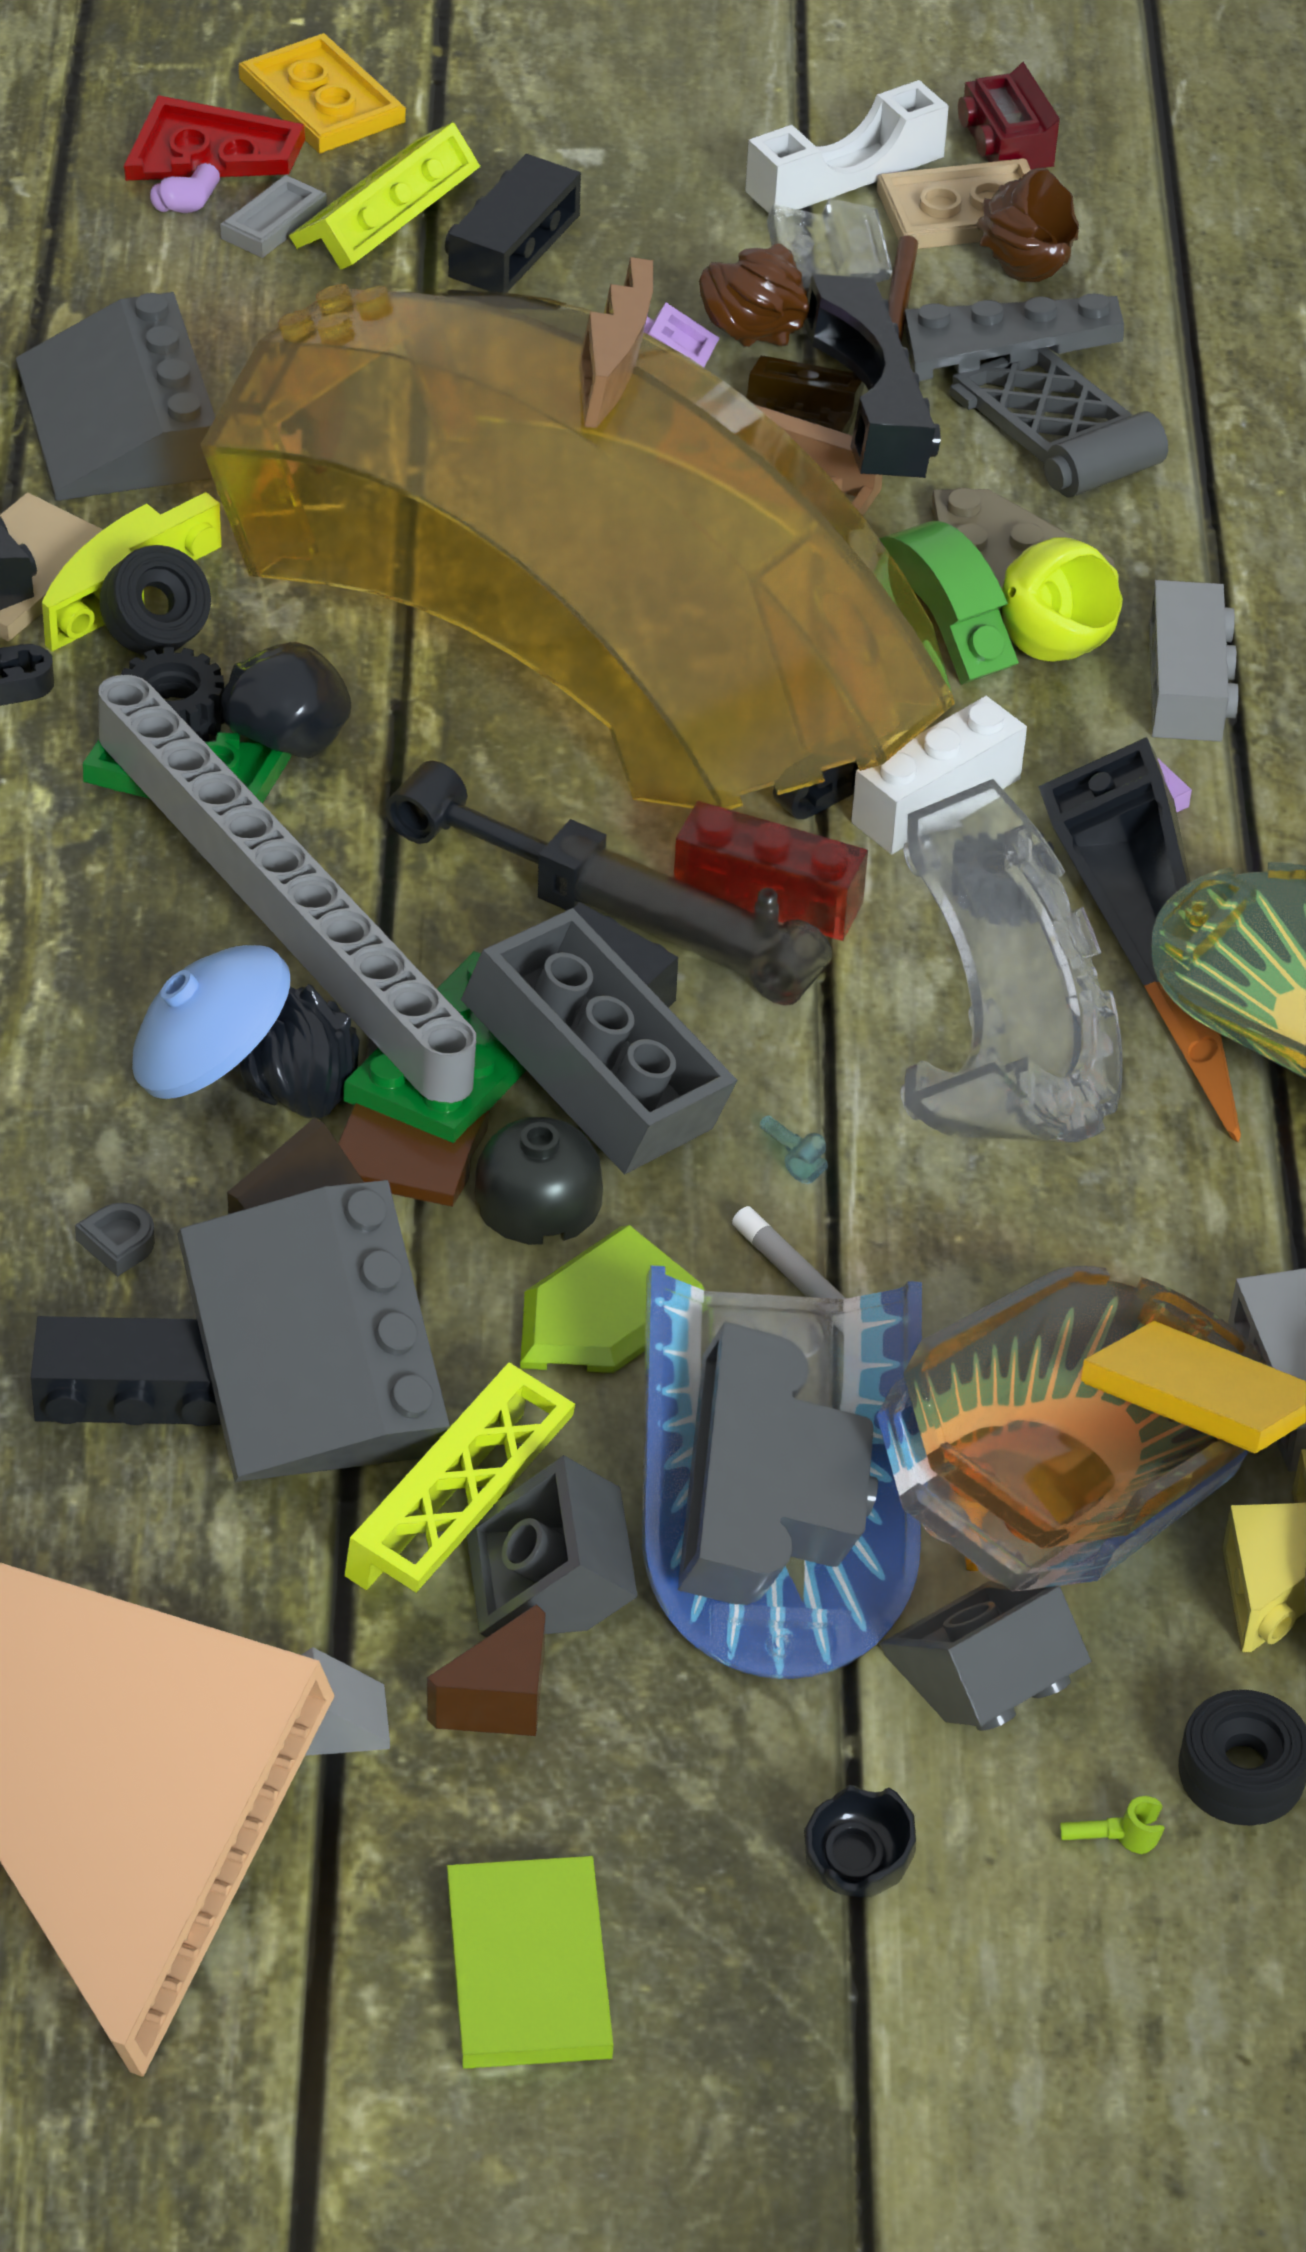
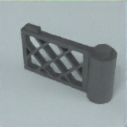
M1047 347L1039 348L1031 356L1030 360L1010 363L1006 357H1001L980 365L979 370L953 375L950 396L968 410L972 408L978 409L1044 463V473L1049 485L1066 497H1074L1160 464L1167 458L1168 439L1161 422L1154 414L1143 411L1132 415ZM1039 365L1048 374L1022 370ZM992 384L1005 387L1004 390L981 388L980 386ZM1014 387L1043 391L1042 394L1016 392L1013 390ZM1052 391L1073 393L1080 399L1051 396ZM1008 408L1036 411V414L1012 413ZM1045 412L1074 415V419L1046 417ZM1086 416L1104 418L1108 421L1099 423L1082 420ZM1039 433L1066 437L1049 443Z

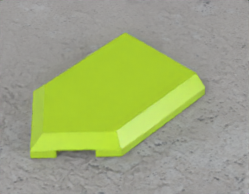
M630 1225L620 1226L524 1291L520 1369L547 1370V1364L587 1365V1372L614 1373L645 1351L646 1276L696 1295V1315L710 1306V1298L702 1283Z

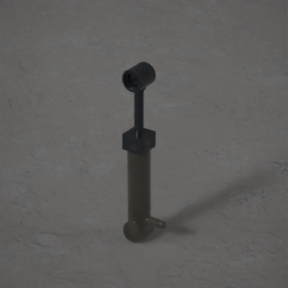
M433 760L424 762L386 802L385 811L389 822L401 836L409 841L419 844L428 843L442 829L447 830L450 827H454L538 864L539 899L566 911L574 908L581 902L590 908L750 978L754 987L773 1003L793 1005L799 1001L831 961V946L818 928L808 922L797 919L788 920L782 925L778 924V895L773 889L764 888L759 891L753 913L607 849V834L572 819L548 843L464 806L468 797L466 786L461 777L444 763Z

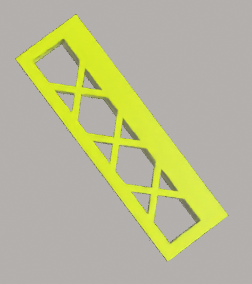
M452 122L413 141L292 232L289 237L297 249L321 238L340 270L360 260L480 168V165L457 126Z
M509 1362L350 1537L344 1576L367 1591L378 1577L385 1572L417 1593L574 1414L575 1403ZM526 1400L549 1414L541 1424L514 1426L524 1415ZM516 1443H523L517 1450ZM496 1445H504L508 1461L502 1467L476 1469ZM477 1487H484V1488L478 1493ZM465 1488L468 1506L462 1512L436 1514L457 1489ZM445 1531V1532L438 1538L437 1532ZM418 1533H425L429 1550L416 1564L399 1555Z

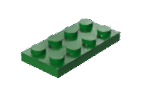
M473 951L437 988L476 1032L474 1084L470 1095L454 1103L428 1100L419 1093L391 1060L377 1048L345 1080L343 1101L352 1105L357 1103L454 1143L468 1127L490 1110L527 1071L461 1001L481 953Z

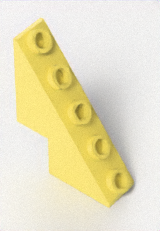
M1301 1449L1292 1490L1294 1503L1231 1505L1222 1549L1242 1652H1252L1264 1642L1268 1644L1278 1642L1289 1632L1296 1619L1306 1612V1449Z

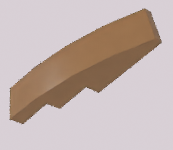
M630 257L624 286L610 284L604 313H589L579 359L585 427L597 428L619 402L634 373L653 294V260Z

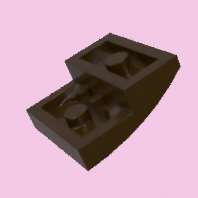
M761 355L749 374L748 390L743 401L848 434L865 384L853 372Z

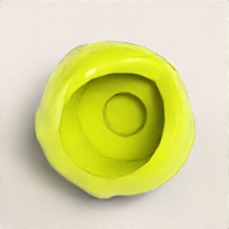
M1054 537L1034 544L1024 550L1005 571L1002 591L1008 604L1002 607V619L1011 641L1028 656L1050 662L1075 659L1101 646L1116 629L1123 601L1119 589L1118 572L1096 548L1069 537Z

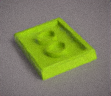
M593 1856L447 1865L463 2069L613 2059V2036Z

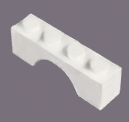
M920 80L877 94L869 113L852 133L836 143L816 147L793 125L749 139L745 192L773 218L862 186L876 183L878 175L904 172L943 158L949 106Z

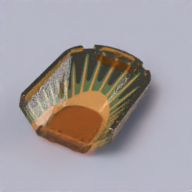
M1072 1266L1054 1270L926 1337L918 1344L903 1375L930 1469L950 1482L951 1488L960 1497L979 1503L1005 1522L1006 1528L1014 1536L1023 1541L1034 1543L1041 1549L1128 1535L1246 1451L1222 1439L1086 1385L1085 1382L1080 1381L1084 1359L1150 1322L1156 1321L1267 1365L1258 1351L1238 1331L1201 1304L1157 1282L1141 1277L1137 1287L1109 1280L1111 1275L1106 1268Z

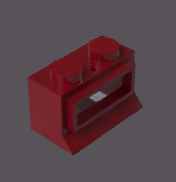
M1024 61L1010 74L977 78L974 81L965 82L964 97H960L958 100V116L961 125L964 128H968L974 137L981 157H986L988 162L1026 159L1030 169L1054 167L1060 118Z

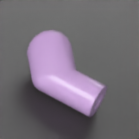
M204 163L197 166L191 177L164 178L160 184L152 187L150 192L151 203L160 212H167L169 210L180 213L196 212L204 207L220 180V174L213 165Z

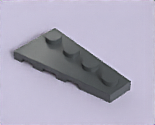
M1097 293L1086 294L1077 299L1053 300L1048 297H1034L1026 302L999 303L993 300H983L966 306L947 307L934 303L924 305L918 309H905V329L913 372L918 373L919 381L933 379V369L955 365L958 373L979 370L980 360L1003 356L1010 363L1030 360L1031 356L1039 348L1049 347L1057 354L1122 342L1124 339V321L1118 297H1107Z

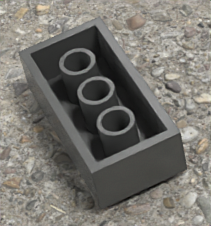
M573 908L483 949L461 998V1001L624 1175L712 1130L738 1081Z

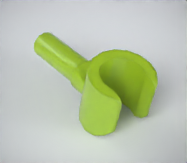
M1138 1796L1130 1802L1123 1817L1096 1821L1061 1822V1840L1119 1839L1120 1843L1133 1853H1148L1158 1844L1165 1830V1827L1162 1825H1148L1157 1820L1162 1804L1156 1798Z

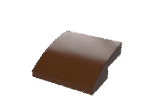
M356 1103L338 1144L364 1182L388 1180L391 1193L394 1195L453 1207L469 1180L471 1157L487 1132L490 1110L469 1126L454 1143H451Z

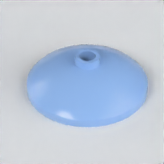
M242 945L201 958L170 977L152 1001L135 1039L132 1068L136 1081L153 1097L171 1099L194 1093L212 1084L232 1070L261 1042L278 1018L290 988V971L286 962L269 947Z

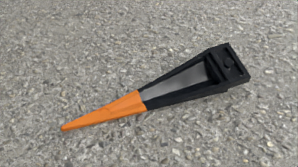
M1145 737L1038 787L1053 829L1231 1139L1239 1143L1241 1132L1221 1034L1196 1021L1173 1002L1160 984L1153 967L1151 946L1157 924L1170 906L1182 896L1192 891L1174 798L1170 793L1156 753L1148 738Z

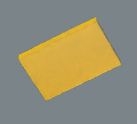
M325 33L239 63V79L283 120L304 124L305 141L319 154L406 122V107Z
M1156 1321L1150 1322L1085 1358L1083 1362L1080 1381L1085 1382L1086 1385L1252 1453H1258L1306 1423L1305 1380Z

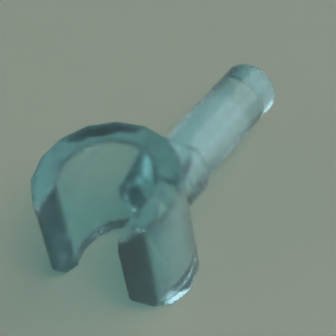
M769 1115L761 1120L760 1128L784 1145L789 1151L785 1156L784 1162L787 1170L796 1180L805 1184L813 1183L828 1168L827 1161L821 1158L826 1151V1143L820 1134L809 1133L802 1138L798 1134L792 1133Z

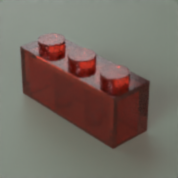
M697 800L676 837L673 891L844 941L864 901L868 850Z

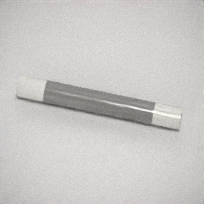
M750 1206L740 1209L734 1216L732 1225L847 1335V1305L851 1303Z

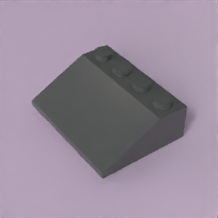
M174 292L161 294L146 293L139 297L119 299L16 357L17 370L55 501L220 477L218 424Z
M388 1180L325 1186L180 1228L177 1235L235 1482L421 1459L449 1429L450 1424Z

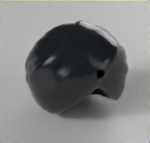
M288 642L266 648L245 661L235 663L230 673L229 682L221 696L223 719L231 731L276 751L309 759L321 753L336 739L342 726L350 717L351 698L339 672L320 652L306 644Z

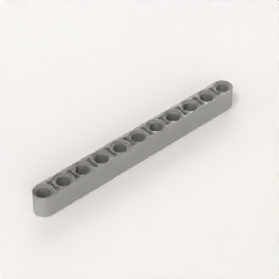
M117 675L104 680L98 690L99 742L102 747L375 1045L404 1074L420 1094L431 1101L450 1103L458 1102L468 1097L473 1090L476 1032L473 1027L147 681L134 675Z

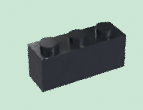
M526 153L511 170H506L502 174L499 182L485 197L482 196L476 201L473 209L459 224L455 223L450 228L445 240V252L449 254L448 277L504 297L580 216L581 172Z
M37 1316L31 1369L35 1422H58L62 1424L90 1422L125 1423L129 1425H221L197 1319Z

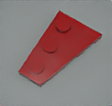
M158 95L124 164L126 181L160 180L168 177H191L197 166L204 163L213 165L218 170L220 177L289 175L305 141L304 124Z

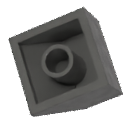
M564 1455L497 1501L467 1535L479 1634L485 1637L490 1636L536 1604L546 1613L545 1634L588 1631L638 1597L621 1488Z
M988 1581L880 1643L888 1660L945 1722L976 1726L979 1731L990 1730L1007 1723L1016 1715L1014 1707L1031 1697L1043 1698L1063 1690L1071 1683L1070 1674L1092 1662L1059 1585L1026 1590L1033 1584Z

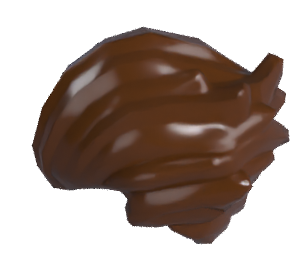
M1047 168L1031 169L1022 178L1001 185L999 190L994 193L992 199L984 198V216L979 218L976 224L978 230L983 232L979 243L982 247L992 249L993 258L1000 262L1006 275L1020 282H1040L1053 276L1070 261L1071 247L1073 241L1078 240L1079 222L1074 213L1073 196Z
M776 243L768 249H744L738 255V262L726 264L723 262H711L702 271L699 280L700 295L710 321L734 339L739 340L744 347H750L757 340L766 341L778 346H788L789 334H793L795 330L801 329L808 317L809 304L807 291L803 287L802 274L796 268L792 251L781 243Z

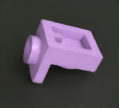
M665 303L654 320L647 316L635 370L649 352L664 362L667 367L694 382L705 367L719 337L668 303Z

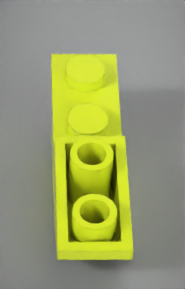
M205 492L161 515L146 503L100 531L63 566L42 600L45 646L53 652L105 625L100 611V592L103 582L109 571L134 550L152 545L169 546L182 551L195 561L221 548L220 503ZM143 590V592H142V600H143V603H144V605H145V601H144V590Z

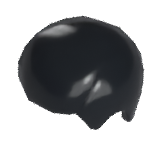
M854 1785L847 1786L836 1793L832 1799H827L817 1806L804 1829L806 1864L828 1889L838 1894L852 1897L875 1896L898 1884L914 1858L916 1851L914 1813L900 1795L891 1788L887 1787L881 1792H873L860 1789Z

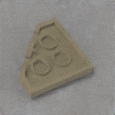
M957 488L952 490H933L931 508L934 521H941L952 525L976 546L992 569L1001 589L1007 567L1030 546L1054 537H1069L1081 541L989 489ZM1099 551L1115 568L1113 558Z

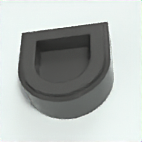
M115 1203L107 1205L75 1225L76 1241L117 1277L147 1258L154 1248L153 1219L145 1209L134 1204Z

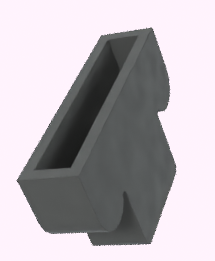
M724 1321L703 1354L678 1581L679 1591L731 1604L748 1605L759 1601L767 1593L789 1562L790 1557L837 1567L865 1531L866 1517L870 1515L878 1490L877 1478L870 1476L873 1423L865 1416L795 1399L806 1383L809 1374L808 1361L802 1350L795 1343L780 1335Z

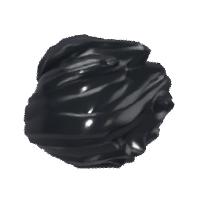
M308 984L306 987L298 989L290 986L285 1004L275 1023L261 1042L239 1063L241 1077L247 1091L270 1105H276L280 1102L286 1105L289 1110L304 1118L311 1119L315 1117L321 1119L328 1116L331 1110L344 1097L345 1080L358 1068L360 1040L356 1034V1028L351 1027L350 1016L342 1012L336 1002L330 1000L326 1002L312 985Z

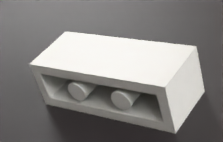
M984 696L857 769L851 823L891 855L1021 779L1027 726L988 696Z

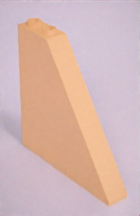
M0 1563V1863L130 2073L144 2077L335 1695L319 1660Z

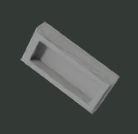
M284 175L220 224L221 239L263 258L287 240L292 232L326 208L327 194L290 176Z

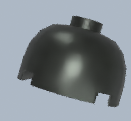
M526 1117L508 1123L490 1138L478 1159L475 1171V1199L480 1205V1216L488 1227L504 1238L528 1245L543 1244V1236H554L564 1232L565 1241L577 1237L592 1225L602 1206L603 1185L599 1156L586 1136L567 1122L550 1117Z

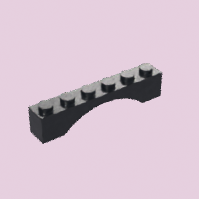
M812 274L808 293L809 312L807 319L804 321L810 342L813 347L830 355L850 369L868 389V392L859 399L850 446L860 474L926 478L929 458L936 457L939 452L940 427L931 418L929 400L922 396L919 388L918 373L913 372L909 364L908 349L901 345L897 323H892L889 315L888 300L882 298L874 278Z

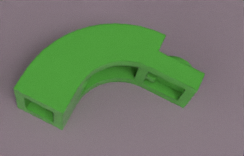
M929 521L881 537L866 546L886 599L912 591L926 603L940 628L961 685L1006 670L1019 663L999 611L1000 608L1008 604L1004 593L983 555L961 531L945 522Z

